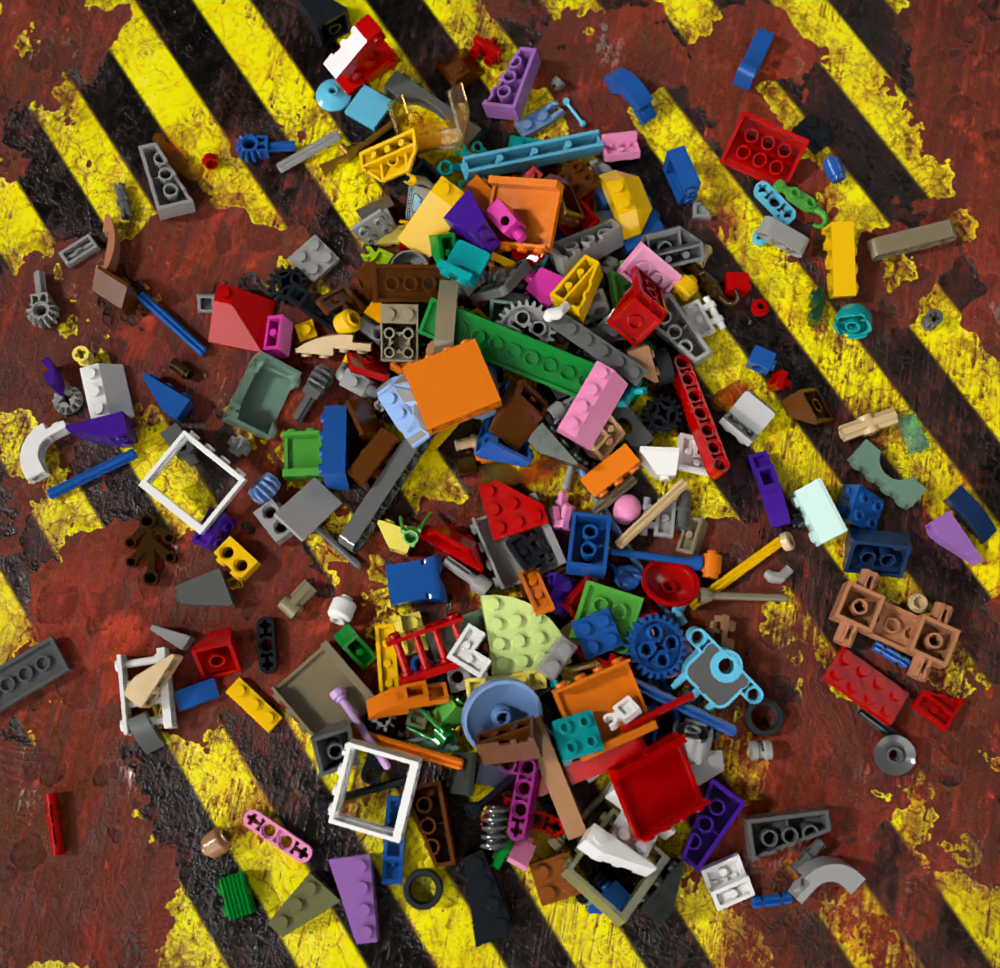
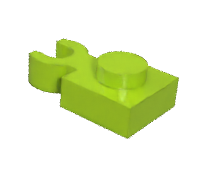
M371 246L365 247L370 252L369 254L361 253L364 261L371 262L375 260L377 264H391L392 259L395 257L394 254L378 248L375 252Z

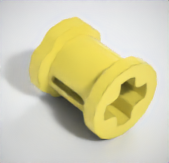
M85 346L74 348L72 357L80 366L93 365L95 356Z

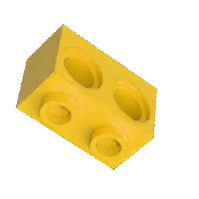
M231 536L214 552L218 557L216 561L223 567L227 565L231 569L229 573L237 580L241 578L246 581L262 565ZM233 549V555L230 558H226V552ZM247 562V568L244 571H240V564Z

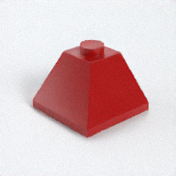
M231 626L211 631L191 648L203 681L242 671L237 641Z

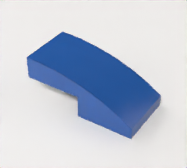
M214 678L173 693L179 712L220 697Z

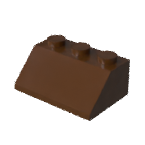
M381 427L374 434L369 444L363 448L355 462L350 465L346 473L353 481L369 492L400 445L401 440Z

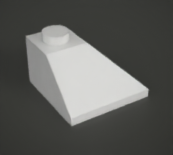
M640 446L636 457L650 475L661 482L674 480L677 473L679 448Z

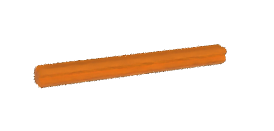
M355 728L352 733L353 737L365 741L357 728ZM369 731L379 746L422 757L423 760L458 770L464 766L463 758Z

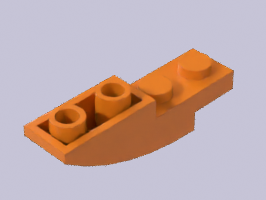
M426 680L404 684L366 700L368 718L371 720L409 714V709L449 703V695L446 681L426 684Z

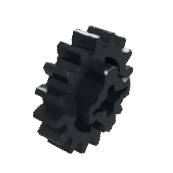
M282 265L280 271L275 268V275L269 274L272 280H267L269 286L267 289L271 293L272 299L276 298L277 303L283 301L284 305L288 303L284 296L293 283L297 282L296 279L299 280L301 286L308 289L306 284L308 281L304 277L303 271L299 272L298 267L292 269L291 265H288L287 269Z
M660 394L659 399L654 395L652 401L647 400V406L642 408L644 412L641 414V418H645L642 424H648V428L654 430V435L657 431H660L661 436L664 435L665 431L671 434L672 429L677 430V424H680L682 421L679 417H682L683 412H678L681 405H675L676 399L670 401V395L666 399L663 398V394ZM653 407L654 413L649 415L650 409ZM674 414V420L672 423H670L671 420L669 417H671Z

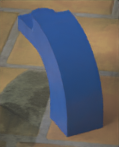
M615 68L603 77L610 93L621 95L629 103L640 125H645L657 115L650 102L653 100L643 83L630 71L624 68Z

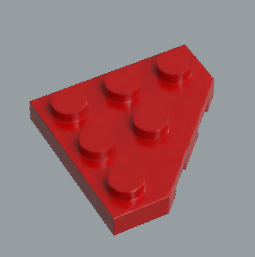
M497 480L478 486L494 541L550 524L545 505Z

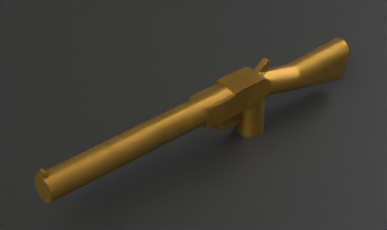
M397 115L363 142H354L348 147L344 143L340 144L339 149L344 154L320 164L324 176L341 163L348 160L351 163L353 159L359 156V152L365 150L400 122H403L402 118Z

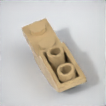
M335 333L310 340L296 348L295 353H301V356L312 357V354H318L320 358H331V356L336 354V349H338V352L348 353L350 350H357L358 354H368V351L371 352L373 350L374 342L356 341V333Z

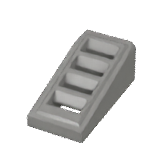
M152 625L150 627L151 631L185 652L188 651L195 640L190 635L160 626Z

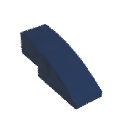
M961 485L955 488L943 500L956 514L954 517L982 544L997 531L986 512Z

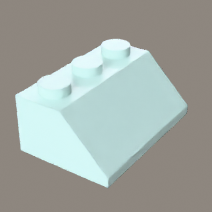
M821 478L816 479L790 495L793 507L798 509L804 519L811 542L815 543L817 547L838 538L848 531Z

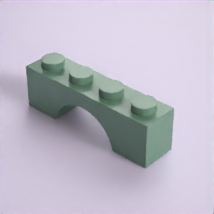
M866 439L847 459L850 462V466L862 472L869 482L875 483L880 487V491L883 494L892 497L899 507L906 510L909 509L927 489L913 477L897 480L885 474L880 465L881 451Z

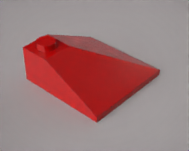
M218 284L213 300L208 342L256 353L264 351L263 345L265 344L267 317L274 314L276 301L237 287Z

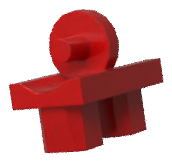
M476 34L470 49V55L474 58L483 55V62L491 67L495 63L499 65L502 62L501 55L503 50L497 45L498 39L496 37H492L489 40Z

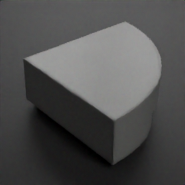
M598 160L589 161L591 170L597 176L612 171L608 164Z
M694 201L692 203V220H711L710 211L701 202Z

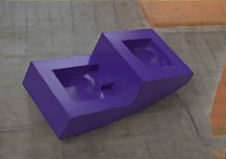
M47 356L41 360L49 370L43 377L60 396H63L65 391L63 375L58 366Z

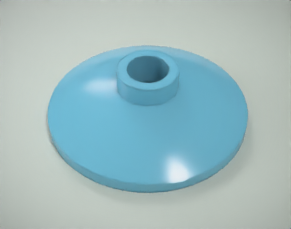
M330 79L320 84L316 91V100L324 110L337 112L347 107L351 100V95L348 96L335 79Z

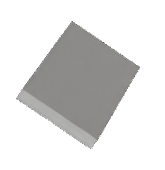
M314 477L276 511L274 517L303 542L342 505V502Z

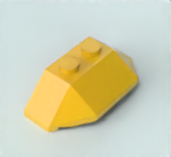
M412 128L359 152L361 170L381 183L402 176L406 172H411L419 146L417 129Z
M617 170L598 175L613 217L621 225L623 241L641 235L652 211V206L639 176Z

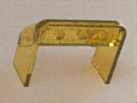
M458 83L447 90L454 119L424 124L423 118L419 113H408L403 95L387 103L396 135L412 128L417 129L419 145L417 154L459 147L465 142L470 110L462 83Z

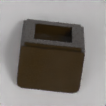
M474 455L456 459L459 478L478 474Z

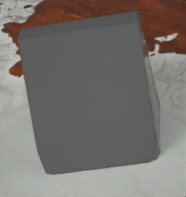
M199 292L197 294L198 313H212L216 292Z

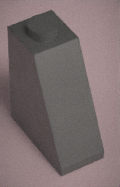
M220 568L175 586L177 590L175 592L176 600L186 607H237L225 573Z

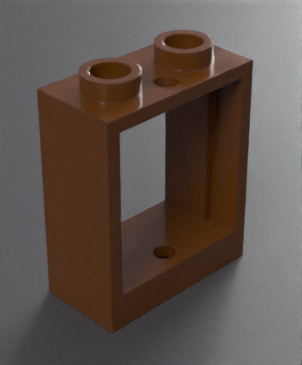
M549 174L543 179L558 180L564 185L557 224L570 228L579 226L580 222L586 218L570 179Z

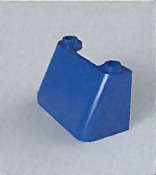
M506 381V382L499 388V394H500V399H501V400H502V397H503V395H504V393H505V390H506L507 386L510 385V384H512V383ZM495 415L483 420L474 450L475 456L481 459L521 467L532 463L534 455L532 454L533 451L528 448V440L516 452L508 448L498 439L499 437L489 431Z

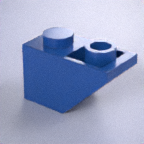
M615 878L612 880L608 879L600 887L602 889L600 894L618 910L621 909L630 896ZM589 900L586 902L588 905L586 910L590 914H603Z

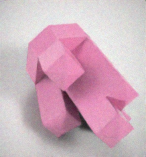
M565 491L558 493V499L549 508L552 530H571L572 515L576 507L568 503V493Z

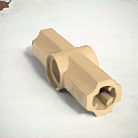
M893 408L875 414L868 413L860 416L855 421L840 425L838 433L844 442L860 436L867 437L879 432L881 429L897 424L898 415Z

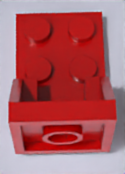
M635 265L630 270L633 287L621 298L607 321L611 328L634 347L640 344L657 328L668 313L663 289Z

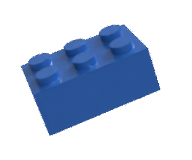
M573 511L565 574L605 578L612 516Z

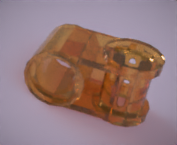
M736 380L727 387L717 391L711 400L712 408L716 411H723L733 406L744 393L740 385L741 381ZM717 398H722L725 403H720Z

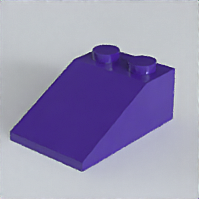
M123 411L65 425L66 430L80 440L119 448H130L133 444L138 443L134 421Z

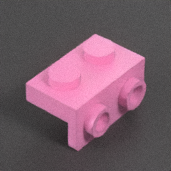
M636 130L601 135V142L604 143L602 154L605 162L640 158L641 152L637 142Z

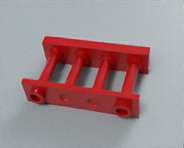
M452 612L447 614L446 618L402 633L399 631L393 632L388 635V638H385L387 647L394 646L402 669L401 674L398 675L400 686L423 681L461 668L447 659L448 654L439 629L451 625L455 640L457 641L462 634L458 623L464 621L462 613ZM432 632L440 655L438 662H429L420 635ZM413 638L421 662L420 668L415 670L409 667L401 644L402 641Z

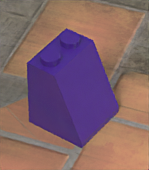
M467 190L443 217L459 240L487 251L490 255L501 243L488 217L470 190Z

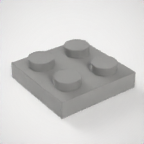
M313 235L288 257V260L295 267H298L299 271H303L305 277L313 285L340 262V258L316 235Z

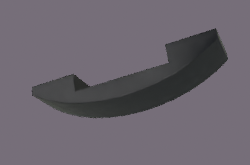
M294 282L284 297L314 321L330 331L338 333L334 328L333 320L339 313L334 312L327 316L315 304L317 298L311 295V292Z

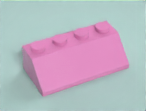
M597 360L556 432L590 451L627 388L628 383L615 370Z

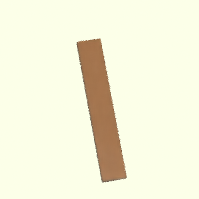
M539 715L535 719L543 735L542 759H536L567 838L571 840L584 835L587 827L542 715Z

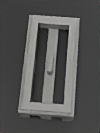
M90 233L58 252L67 267L71 269L101 249Z

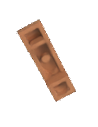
M105 214L102 231L108 238L104 266L101 267L105 269L109 267L115 272L120 257V236L111 216Z

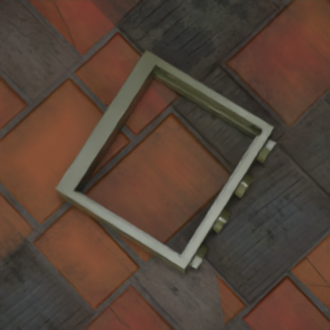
M614 808L608 813L604 811L597 819L599 821L598 826L603 829L608 823L613 826L619 812ZM655 844L653 845L647 858L653 862L652 864L657 869L647 877H642L620 910L614 907L574 870L585 855L578 848L574 849L577 852L574 857L570 856L562 866L565 869L560 875L619 927L629 919L670 860V857Z

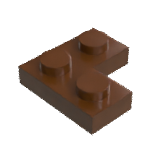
M345 284L317 298L315 303L327 316L340 309H352L361 317L367 309Z

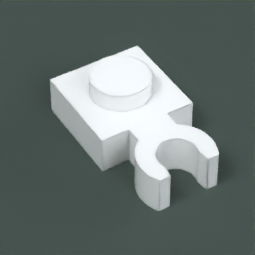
M628 695L612 707L614 712L605 714L603 720L606 724L609 721H613L609 724L610 729L613 731L618 728L621 721L626 725L641 714L642 711Z

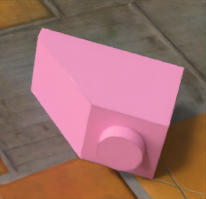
M528 837L525 840L515 841L507 856V861L526 871L536 848V845L533 844L534 839Z

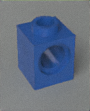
M755 345L745 367L766 376L769 370L773 371L777 361L774 359L777 353Z

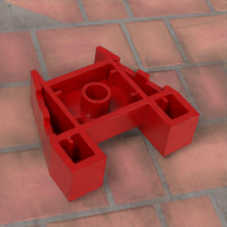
M369 14L353 26L350 30L352 34L347 40L343 38L339 43L341 45L340 49L334 54L331 53L323 63L348 96L361 89L364 84L367 85L388 71L393 70L400 62L396 53L384 40L386 36L382 29Z

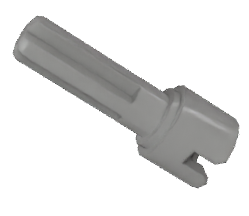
M571 396L563 402L555 401L549 405L544 415L547 421L555 425L563 420L575 397Z
M447 556L443 560V566L469 583L470 590L479 596L487 595L492 588L494 582L483 574L476 575L451 556Z

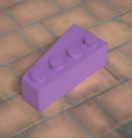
M520 47L508 64L509 68L505 73L501 74L499 77L500 81L496 87L493 86L490 96L482 103L487 117L520 121L541 64L537 48Z
M372 853L328 859L356 944L378 942L380 935Z

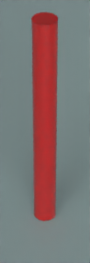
M690 691L631 720L626 725H621L623 733H626L695 699V696Z

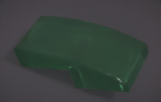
M820 284L816 290L812 289L808 297L810 300L808 307L811 310L807 316L810 319L807 325L812 328L819 322L824 305L823 285Z

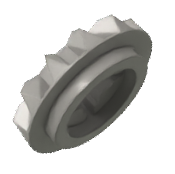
M66 385L63 396H60L57 392L54 393L52 402L54 408L61 414H73L83 404V395L75 386ZM64 395L71 397L69 399L71 405L63 402L65 400Z

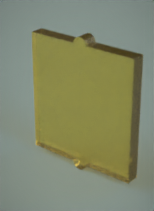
M495 461L477 467L482 478V484L494 480L511 488L520 484L515 473L516 468H513L511 464Z

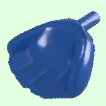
M610 561L607 562V566L613 570V579L620 591L631 592L639 586L642 571L639 568L629 564L616 567Z

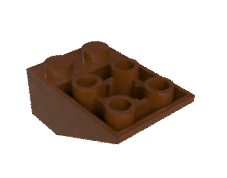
M524 380L507 386L501 400L502 406L497 409L489 427V431L493 435L499 437L498 439L516 452L542 420L549 404Z

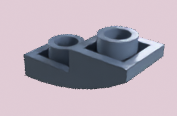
M478 762L474 783L496 788L512 774L503 772L498 766L484 765ZM514 785L509 787L506 791L512 792Z

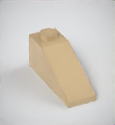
M170 654L130 680L126 685L123 695L140 708H151L184 657L182 655Z

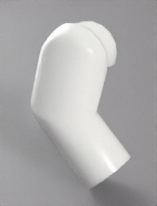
M564 301L559 307L548 308L544 312V320L551 322L561 319L570 309V304Z

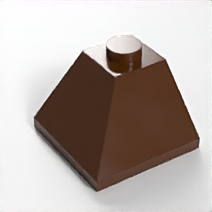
M466 47L436 64V67L456 92L485 74V71L474 57L470 55Z
M817 387L800 389L782 400L784 410L791 418L813 425L834 420Z

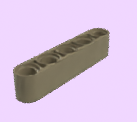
M944 220L875 237L867 241L866 245L872 261H877L946 244L955 240L958 236L952 220Z

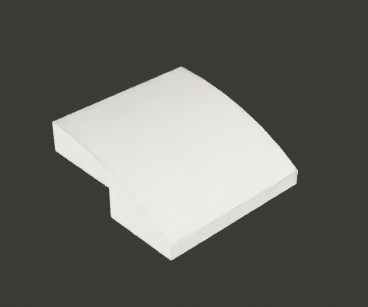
M737 852L702 866L700 869L717 911L755 896L749 876L746 874Z

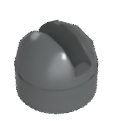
M558 75L551 81V87L556 86L555 91H561L567 85Z

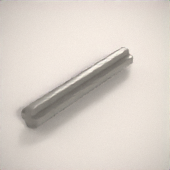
M335 130L276 164L278 170L283 173L341 140L340 134Z

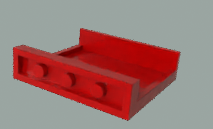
M673 732L607 769L634 839L650 842L659 833L669 831L674 824L686 821L688 816L703 811L705 806L711 803L710 800L702 797L682 745L687 742L684 734Z

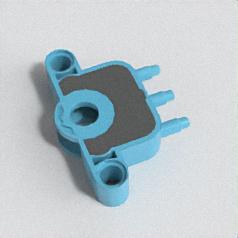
M691 626L687 629L686 639L695 650L684 660V664L681 665V674L671 684L674 690L687 680L694 687L692 692L695 699L701 694L709 702L702 709L708 713L715 707H727L739 694L751 704H758L762 701L763 691L743 671V662L739 654L729 648L720 647L698 626ZM700 631V639L693 641V633ZM728 658L730 660L729 668L725 671H720L718 667L720 661ZM756 689V695L753 698H749V691Z

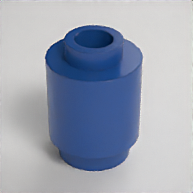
M832 155L824 160L822 167L828 180L832 184L842 182L846 178V171L840 158Z

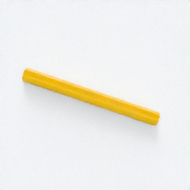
M776 537L707 588L712 590V592L722 591L781 548L780 537ZM696 597L688 605L692 610H695L704 603H698Z

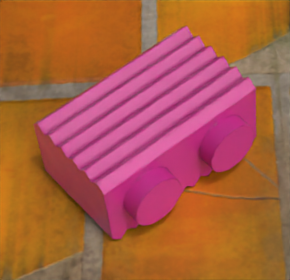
M282 314L268 316L263 350L276 359L289 358L294 323Z

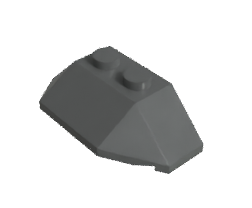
M680 225L646 233L640 240V242L642 241L671 267L705 260L703 241Z

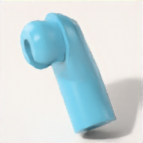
M687 605L672 607L671 612L679 627L688 623L683 614Z

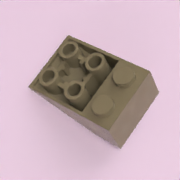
M380 304L381 361H419L421 334L418 333L422 322V304Z

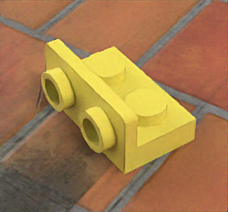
M420 611L403 616L397 615V621H394L395 630L400 633L423 626ZM426 634L420 635L424 649L428 651L429 646ZM413 638L401 642L406 656L417 653Z

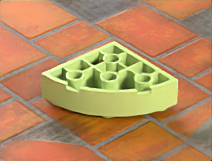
M502 595L480 596L488 656L492 660L490 669L493 676L536 669L538 664H541L542 657H545L547 651L550 650L549 647H552V644L556 641V638L563 636L553 621L545 614L536 617L531 604ZM571 658L569 659V661L567 662V664L572 663Z

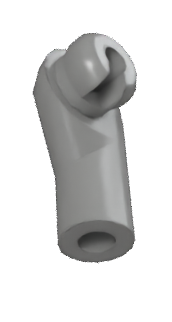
M788 565L780 572L766 570L764 578L769 583L781 584L793 573V570Z

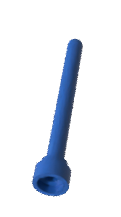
M620 548L609 549V554L613 556L689 565L690 568L701 571L703 565L702 555L694 554V556L688 558Z

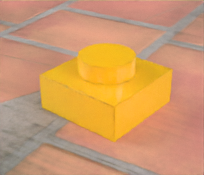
M312 319L294 325L301 344L318 338Z

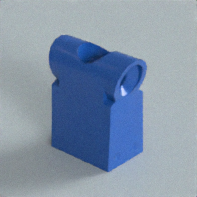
M441 554L430 556L424 560L385 565L392 608L428 601L437 603L448 602L446 586L440 579L443 571Z

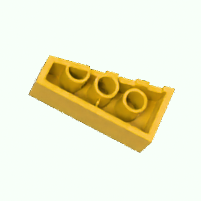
M854 221L831 222L821 229L822 235H826L825 242H823V250H826L828 253L825 267L830 271L827 274L829 299L852 298L856 296L859 290L858 282H856L858 265L855 263L857 245H855L854 240L857 235V229L854 226Z

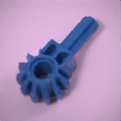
M254 131L251 135L246 132L244 137L239 135V141L235 143L236 153L241 160L245 159L247 163L251 160L256 163L257 158L261 160L270 159V152H294L296 149L295 141H269L267 135L256 136Z

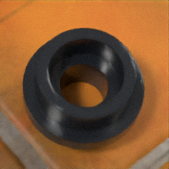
M800 513L790 514L791 528L801 531L805 527L803 517Z

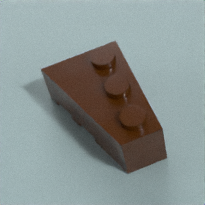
M534 715L476 734L475 746L484 765L542 759L543 735Z

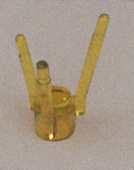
M594 658L564 667L561 671L562 681L566 680L569 683L575 680L574 676L578 675L579 671L599 666L600 662Z

